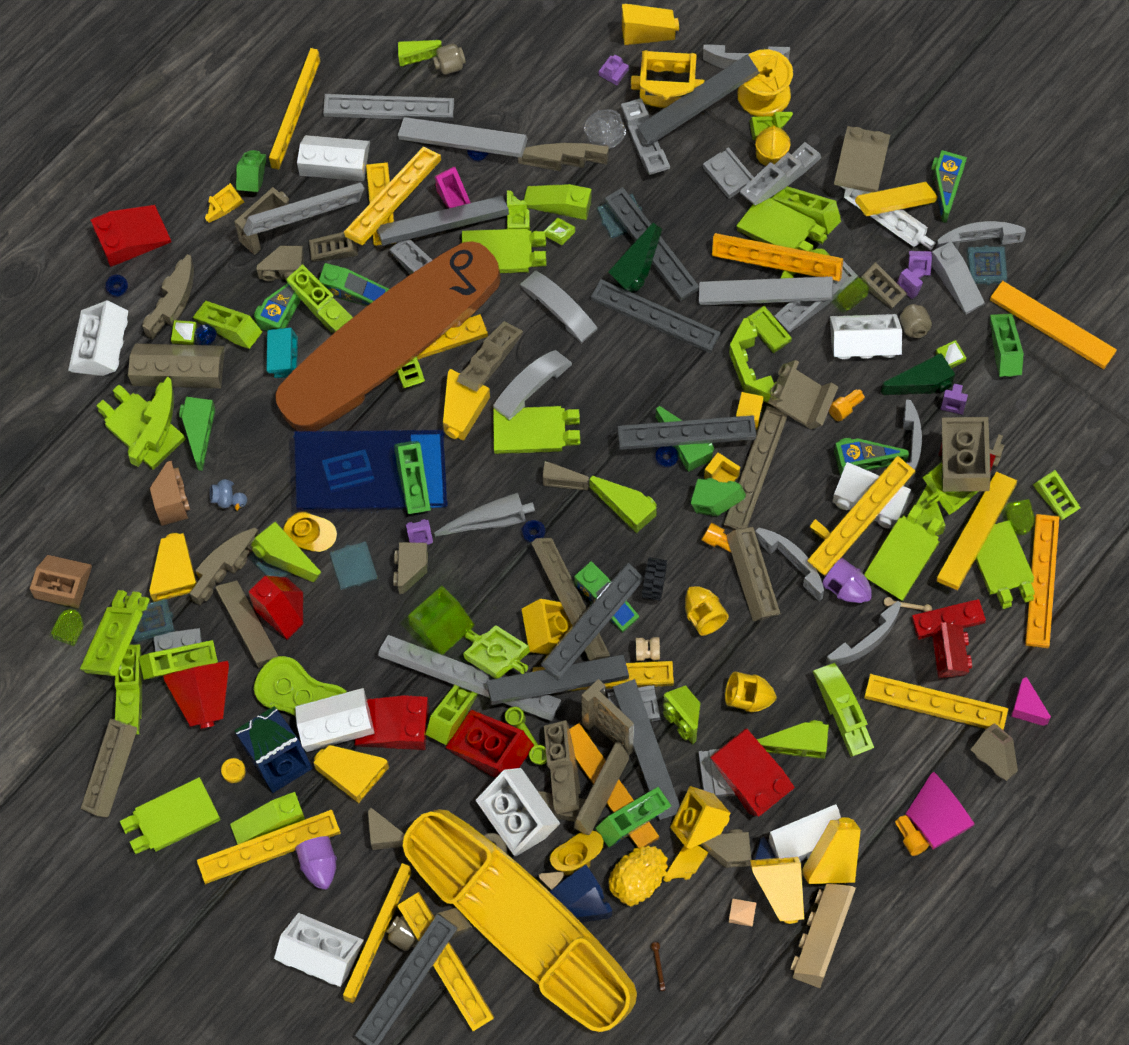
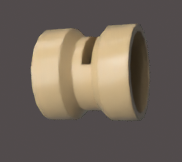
M652 637L650 640L636 638V661H644L646 658L660 660L659 637Z

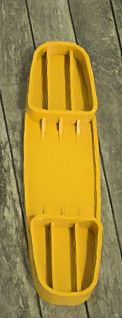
M438 809L424 813L412 823L404 835L403 849L405 856L444 902L453 903L496 948L534 980L546 998L592 1031L603 1032L610 1030L627 1017L636 1003L637 992L634 983L601 943L541 883L489 839L447 810Z

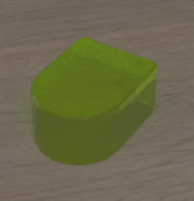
M858 277L841 291L836 300L846 311L851 310L868 296L869 287Z
M1026 499L1007 503L1005 511L1014 532L1018 535L1029 533L1035 521L1030 500Z
M69 609L60 614L51 631L54 639L75 646L84 627V622L79 612Z

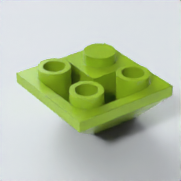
M683 686L664 694L663 714L670 723L674 722L679 728L677 731L685 741L689 740L693 745L697 739L700 702L687 686Z

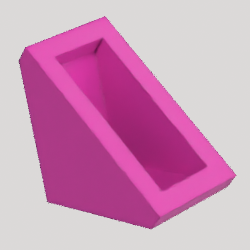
M452 167L435 176L436 191L448 209L471 203L456 167Z
M1025 677L1019 686L1011 717L1044 726L1048 724L1051 716L1028 678Z

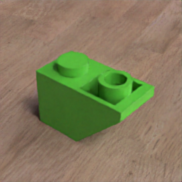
M255 150L244 153L237 164L236 190L259 191L263 182L266 154H260L259 151Z
M706 478V480L698 479L691 505L696 513L719 516L744 500L746 493L742 486L734 481L725 483L718 482L712 478Z

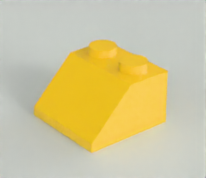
M539 599L522 608L530 652L549 654L572 627L561 602Z
M690 786L670 828L685 847L691 849L720 835L724 827L727 826L731 813L715 794Z

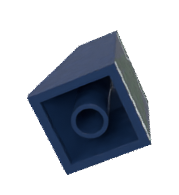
M275 706L234 730L241 745L272 793L313 769L300 741Z

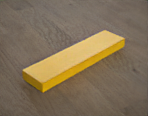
M388 162L366 165L370 203L390 183ZM393 213L383 224L394 222ZM375 231L373 234L374 246L382 245Z
M927 182L858 195L855 202L866 216L934 203L938 196Z

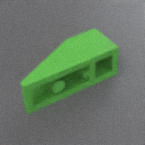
M990 315L995 361L999 376L1011 377L1022 375L1024 353L1013 315Z
M186 397L185 404H181L179 416L183 420L197 468L203 471L216 409L213 400Z
M662 407L656 408V419L659 423L682 421ZM712 443L673 446L688 472L712 460L714 451Z
M410 441L394 444L407 513L430 511L420 442Z

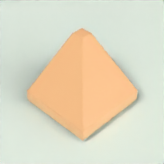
M732 899L729 923L752 927L756 903Z

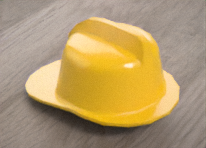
M308 512L295 513L287 519L283 531L298 547L316 552L325 551L330 548L336 541L337 536L335 526L330 521Z
M592 831L590 835L583 832L577 834L566 843L554 849L550 856L551 865L556 870L562 871L566 877L571 876L584 865H587L589 868L591 860L603 848L604 840L601 834L596 831Z

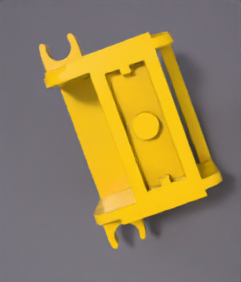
M644 50L642 51L640 76H631V89L640 90V98L644 104L666 108L681 98L676 96L694 91L705 80L695 79L696 54L651 52ZM647 70L654 72L674 71L675 73L690 72L689 83L647 80ZM646 91H647V92H649V93H651V94H654V95H657V96L645 95V94H646Z

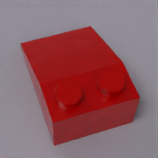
M155 205L110 211L90 219L110 267L172 242Z
M947 622L941 623L932 632L938 679L967 675L969 669H972L971 656L967 655L966 646L969 645L968 634L963 632V626Z
M394 696L367 699L375 734L355 739V746L426 750V731L429 714L428 697Z
M470 710L446 748L487 774L497 778L505 769L520 768L530 750L534 747V744L523 730Z
M744 729L710 756L714 765L751 815L759 817L795 788L783 769L748 729Z

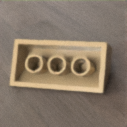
M826 884L824 891L819 889L815 903L819 904L816 913L811 911L807 925L811 926L808 935L803 933L799 947L802 948L800 957H794L791 970L794 971V979L818 988L821 987L850 907L855 887Z

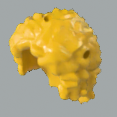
M642 846L640 849L634 848L633 852L629 853V855H624L620 862L615 865L608 878L609 889L613 896L630 907L645 901V898H650L655 889L662 883V877L667 875L665 870L668 868L666 864L668 858L662 850L657 849L656 846Z

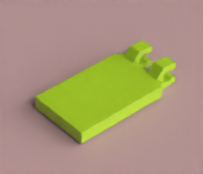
M771 198L757 205L753 204L736 226L737 231L759 242L809 252L814 251L812 250L813 245L805 241L807 237L821 244L827 239V235L824 234L826 229L817 225L814 219Z
M528 229L462 231V243L473 241L485 246L496 258L500 273L529 272V267L546 266V251L532 252V247L546 246L545 231H534L532 233Z
M118 385L113 392L115 393L114 396L122 403L119 407L113 410L104 400L96 406L98 412L106 418L104 420L106 428L129 448L133 442H137L141 436V428L147 423L143 412L147 402L139 394L135 395L132 393L130 395L122 386ZM170 424L169 431L159 452L150 449L143 461L154 470L186 440L185 436Z
M561 406L527 407L519 411L510 420L494 409V453L562 451L564 446L580 445V430H568L565 432V425L580 424L579 409H568L565 411V408H561Z
M914 505L908 517L904 515L902 518L899 517L864 574L868 580L904 601L940 543L938 541L939 537L936 535L944 523L934 517L927 530L918 525L917 522L924 510Z
M1008 520L995 524L975 559L990 595L997 593L1003 609L1012 607L1011 602L1013 598L1009 590L1019 587L1025 603L1033 601L1035 592L1031 583L1034 582V576L1011 522Z
M118 590L112 601V607H107L80 667L82 671L91 674L116 676L143 615L142 611L147 609L149 598L141 597L142 594L140 592L133 591L131 596H127V592Z
M199 777L135 808L134 815L121 820L120 823L125 834L138 828L141 829L144 836L130 841L136 855L149 848H154L155 852L220 821V817Z

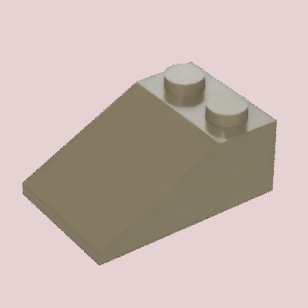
M847 126L834 185L872 193L877 192L890 135L880 131L874 132L860 127Z
M988 417L942 418L943 492L990 490Z

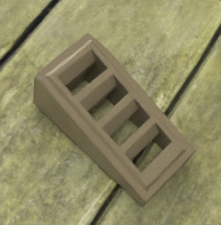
M344 232L309 240L311 260L313 262L358 256L357 243L345 237ZM336 243H339L340 249H337ZM327 244H330L331 251H328ZM318 245H322V253L320 254Z
M876 262L857 280L866 290L891 309L907 294ZM872 275L876 277L873 281L870 279ZM879 280L883 282L880 287L876 285ZM888 286L890 289L884 293L882 290ZM896 292L897 295L891 300L889 296Z
M545 461L544 486L578 490L589 489L588 476Z

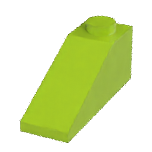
M570 184L528 186L524 201L529 209L587 220L591 205V189Z
M788 186L771 198L814 219L817 225L826 229L825 234L829 235L841 222L835 200Z
M205 301L193 316L195 321L234 344L248 349L251 348L262 333L261 329L249 315Z
M595 476L589 479V487L636 533L656 517L657 505L650 496L646 497L639 491Z
M276 522L255 537L251 544L254 554L258 558H262L266 563L313 583L321 574V571Z
M213 640L148 653L139 657L143 679L159 677L192 667L218 663Z
M454 685L431 715L426 735L447 745L460 727L478 693Z
M813 720L757 740L768 753L825 759L829 725Z
M293 792L268 802L230 825L237 844H241L303 821L305 818L296 793Z

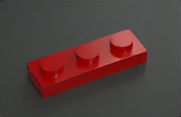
M979 599L915 614L911 618L918 639L931 637L932 632L941 623L947 622L967 628L984 624L986 621Z

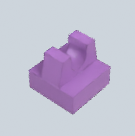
M617 55L610 56L599 70V76L618 85L629 70V65L623 63L622 58Z
M909 251L908 270L913 272L919 268L925 273L924 275H930L932 253L928 251Z
M906 268L901 272L897 284L907 293V296L913 299L920 291L923 284L920 279L925 273L919 268L913 272Z
M954 384L952 391L945 390L941 410L963 415L968 396L961 393L963 385Z
M423 519L421 522L407 523L409 543H433L428 520Z

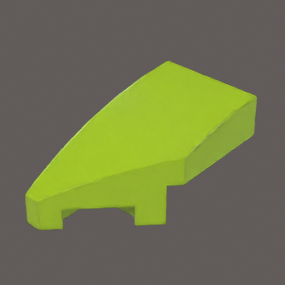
M775 112L773 116L751 117L749 122L753 140H756L763 129L772 125L782 129L793 113Z
M507 191V207L509 209L507 228L528 229L530 231L527 203L513 196L512 191Z

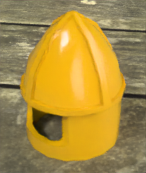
M775 125L763 129L755 141L756 157L759 162L765 166L770 162L775 165L790 149L791 142L789 136L783 129Z
M699 586L687 589L685 596L687 619L692 622L700 635L711 634L727 622L729 615L714 593Z
M735 671L730 675L726 685V705L744 709L747 712L763 710L769 707L777 698L770 684L764 678L755 674L749 675Z

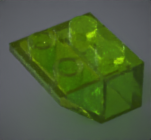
M443 586L439 587L408 615L409 625L441 655H444L465 636L467 631L469 632V630L475 627V624L460 603Z

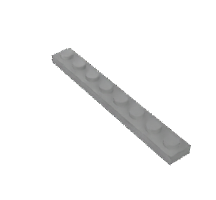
M390 635L386 637L379 649L378 656L489 697L486 681L495 678L481 669ZM542 695L505 702V704L519 707L523 711L552 721L561 700L550 695Z

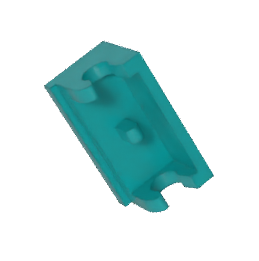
M292 328L268 330L267 372L274 373V378H287L297 368L298 336Z

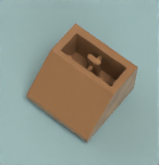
M172 461L166 462L150 487L154 507L161 526L188 519L186 511L190 510L179 468H174Z
M47 555L36 568L30 591L35 599L79 608L92 565Z

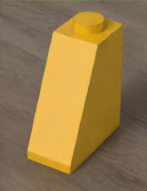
M622 4L624 45L675 40V33L679 31L678 18H674L673 10Z
M450 369L447 376L443 426L445 433L453 439L459 438L464 441L490 399V389L483 385L476 392L457 382L460 373Z
M172 533L160 541L149 590L153 602L189 594L197 584L184 533Z
M328 745L325 750L321 749L314 757L315 769L357 803H360L389 769L388 761L384 758Z
M846 817L839 818V820H830L802 869V875L808 884L855 883L861 829L854 820Z
M786 857L750 860L752 872L779 920L792 924L804 919L801 863L799 858Z

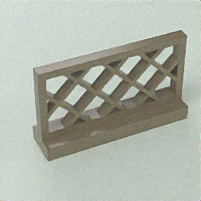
M598 679L581 695L582 725L587 730H590L595 725L614 744L617 741L620 742L629 756L633 752L634 723L605 697V685Z

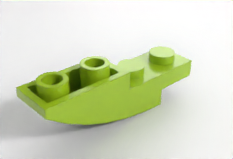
M303 264L286 279L299 298L331 333H335L353 318L333 298L334 295Z
M169 377L163 383H159L155 391V397L145 405L143 412L147 423L141 428V436L137 442H133L129 447L128 456L130 462L137 467L140 466L150 449L159 452L169 431L174 409L173 385Z
M140 644L128 646L115 676V720L137 727L136 734L140 733V719H142Z
M832 663L814 670L813 674L830 715H834L850 757L873 749V743L866 729L867 721L849 684L837 665Z

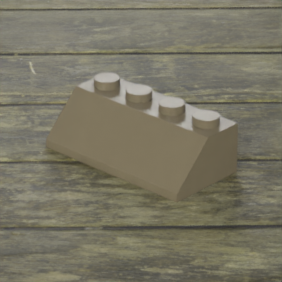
M135 344L130 353L128 376L132 386L157 387L160 382L163 383L169 377L173 387L221 388L225 347Z

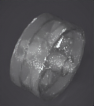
M610 109L595 112L587 119L584 125L589 143L593 145L612 148L623 140L626 133L620 114Z

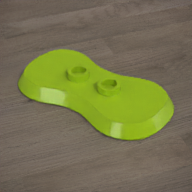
M278 656L269 660L259 672L254 684L255 695L264 706L268 708L275 706L277 710L289 712L295 717L296 706L347 693L346 690L337 685L322 683L313 679L296 660L286 656Z

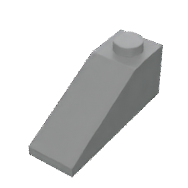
M952 241L932 251L931 266L965 315L983 306L985 302L963 257Z

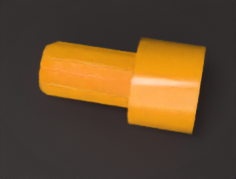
M856 389L845 398H837L830 406V415L839 422L853 412L852 408L864 400L863 392L860 389Z
M711 522L701 540L713 547L718 545L731 552L727 535L723 533L724 529Z
M900 816L895 821L896 826L904 837L903 843L912 856L922 853L929 847V843L922 832L915 829L908 816Z

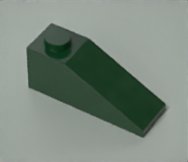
M652 223L608 271L626 290L632 293L638 291L644 285V280L648 277L662 232V228L655 223Z
M942 353L883 382L881 393L883 395H905L943 392L952 386L955 373Z

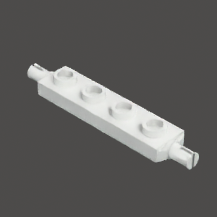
M841 186L845 189L844 198L859 209L860 207L855 202L856 197L872 193ZM902 209L870 215L913 247L921 243L931 250L936 242L925 236L928 227Z

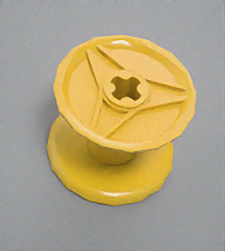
M770 49L757 50L748 54L760 73L738 88L739 103L748 113L758 117L773 116L775 112H782L788 106L791 99L789 87L793 77L791 63L780 52Z

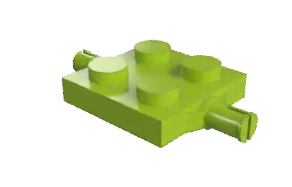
M942 462L923 477L933 492L927 498V502L931 501L929 505L933 506L940 501L949 515L958 510L979 492H943Z
M494 626L490 631L482 635H478L472 630L467 631L465 638L472 641L473 644L463 653L465 660L495 679L501 678L512 668L521 674L527 672L528 665L520 661L530 653L527 644L498 626Z

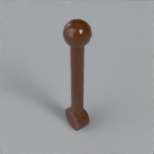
M653 942L651 949L655 955L660 991H665L659 956L660 944Z

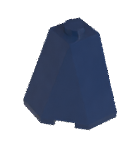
M587 865L581 867L550 891L580 922L603 920L612 917V909L607 901L603 902V891Z

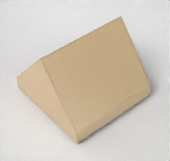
M563 872L541 873L539 875L540 883L549 892L564 881Z

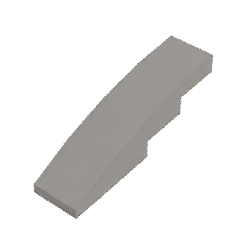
M804 142L792 155L787 152L775 165L770 162L739 192L751 203L757 205L777 194L802 176L821 159V155Z
M410 239L400 241L389 249L410 275L432 261Z
M844 261L841 280H833V300L859 279L858 275ZM833 300L789 302L775 315V318L790 333Z

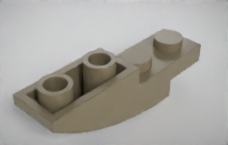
M187 254L183 260L181 259L176 264L172 275L165 278L161 287L164 297L160 298L156 309L152 314H148L143 321L142 327L145 335L152 340L165 323L173 327L174 320H178L185 309L194 278V265L190 255Z
M252 528L230 538L215 549L196 569L200 580L190 592L193 602L201 606L203 601H207L211 597L217 582L220 583L225 578L226 570L235 574L238 569L244 567L247 562V556L253 551L251 544L255 537L259 535L258 529Z
M565 720L545 725L547 765L551 771L554 811L558 815L580 809L578 794H581L568 722Z

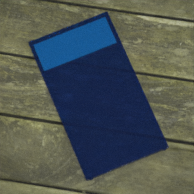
M443 430L294 431L295 505L297 510L406 508L394 444L418 441L421 445L430 508L447 507Z

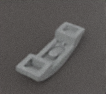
M725 45L703 46V60L723 69L745 55L750 54L725 53ZM768 46V49L780 52L789 60L790 47Z
M640 98L621 104L634 146L648 174L651 175L670 169L663 149L660 148L658 141L649 145L638 128L640 124L649 119L643 100Z
M986 221L971 223L943 235L938 239L936 249L952 241L958 250L960 242L1000 237L1001 245L1023 242L1026 230L1024 227L1006 222Z
M534 271L520 284V287L534 300L538 299L566 325V330L581 344L597 330L596 325L581 307L558 285L538 271Z
M556 350L541 356L526 367L505 388L494 403L493 408L508 420L512 419L525 407V400L552 376L557 379L572 365V362Z
M906 400L903 429L912 430L910 463L907 464L916 471L921 452L922 431L915 406L911 400ZM913 474V475L911 476V478L904 484V487H908V485L910 484V482H911V480H912L914 474Z
M758 528L755 531L758 543L769 554L778 549L806 576L803 586L818 601L823 599L824 588L817 570L807 562L809 558L804 552L783 536L767 529Z
M897 601L880 614L879 623L881 626L852 649L845 642L829 654L826 664L844 665L863 657L876 648L894 626L901 603Z

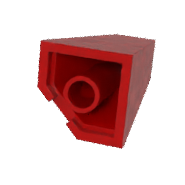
M264 576L248 591L255 612L286 640L303 625V592L287 577Z
M228 661L192 667L163 675L164 681L190 726L200 725L201 729L215 726L214 721L223 719L229 670Z

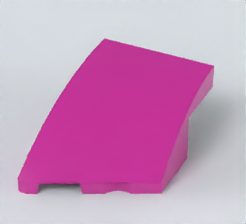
M935 772L929 776L905 814L915 829L922 832L933 850L974 826V822L961 803Z

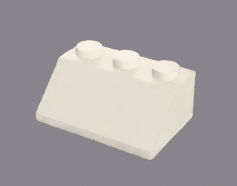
M305 135L300 143L297 160L299 175L364 181L370 141Z
M107 300L81 310L68 371L100 376L116 371L119 365L120 349L123 346L124 330L128 323V310Z
M897 314L830 316L831 343L834 357L849 359L851 356L872 358L875 355H882L883 357L892 358L896 355H902V328Z
M847 462L834 493L833 503L840 509L851 510L880 476ZM903 486L874 520L884 528H893L899 517L901 518L904 513L911 489Z
M364 688L295 707L302 747L306 752L375 734Z
M521 768L503 770L476 799V802L514 856H518L546 839L560 824Z
M835 804L771 831L768 844L775 858L798 857L800 861L808 859L830 820H839L841 818L837 805Z
M298 913L281 934L274 959L286 966H292L304 971L308 975L323 979L329 984L341 987L354 965L364 940Z

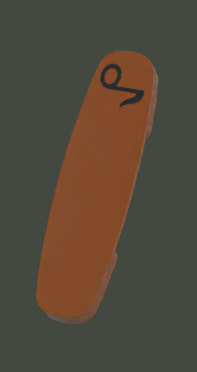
M473 241L463 242L406 277L344 324L295 368L278 387L276 403L288 424L296 431L302 433H313L327 426L362 404L366 393L409 363L449 328L461 326L499 287L501 275L494 255L481 243Z

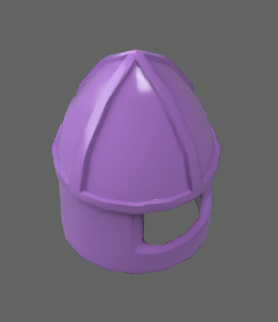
M844 558L839 559L823 580V587L835 593L838 599L847 602L862 603L870 601L871 587L861 569H857Z
M322 836L300 843L295 849L301 865V871L316 887L328 889L337 869V857L334 855L330 838Z

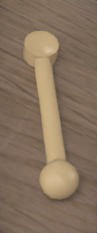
M890 597L884 599L886 607H890L897 602L893 601ZM900 602V607L923 610L924 612L932 611V607L929 604L922 606Z

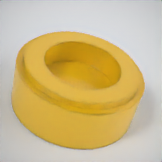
M231 758L223 763L221 773L227 782L238 783L244 778L246 769L242 761Z

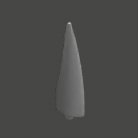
M518 493L465 513L434 532L436 537L468 530L507 527L525 522L524 514L535 511L533 502L522 505Z

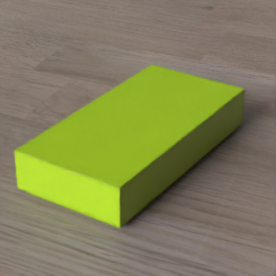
M765 306L748 317L750 324L755 325L758 336L773 353L791 342V336Z

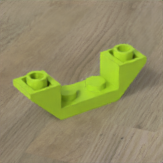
M747 317L743 319L730 344L729 355L743 391L763 396V401L768 403L771 397L770 390L775 383L771 376L756 380L754 370L752 368L749 369L747 365L748 356L745 349L753 347L755 337L758 336L755 325H751Z

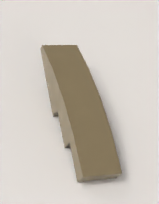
M585 143L537 145L526 147L522 158L518 157V163L561 171L563 164L584 168L586 161L607 165L609 147Z
M504 321L484 340L482 348L471 358L470 365L459 374L457 382L477 392L504 361L522 336L523 331Z

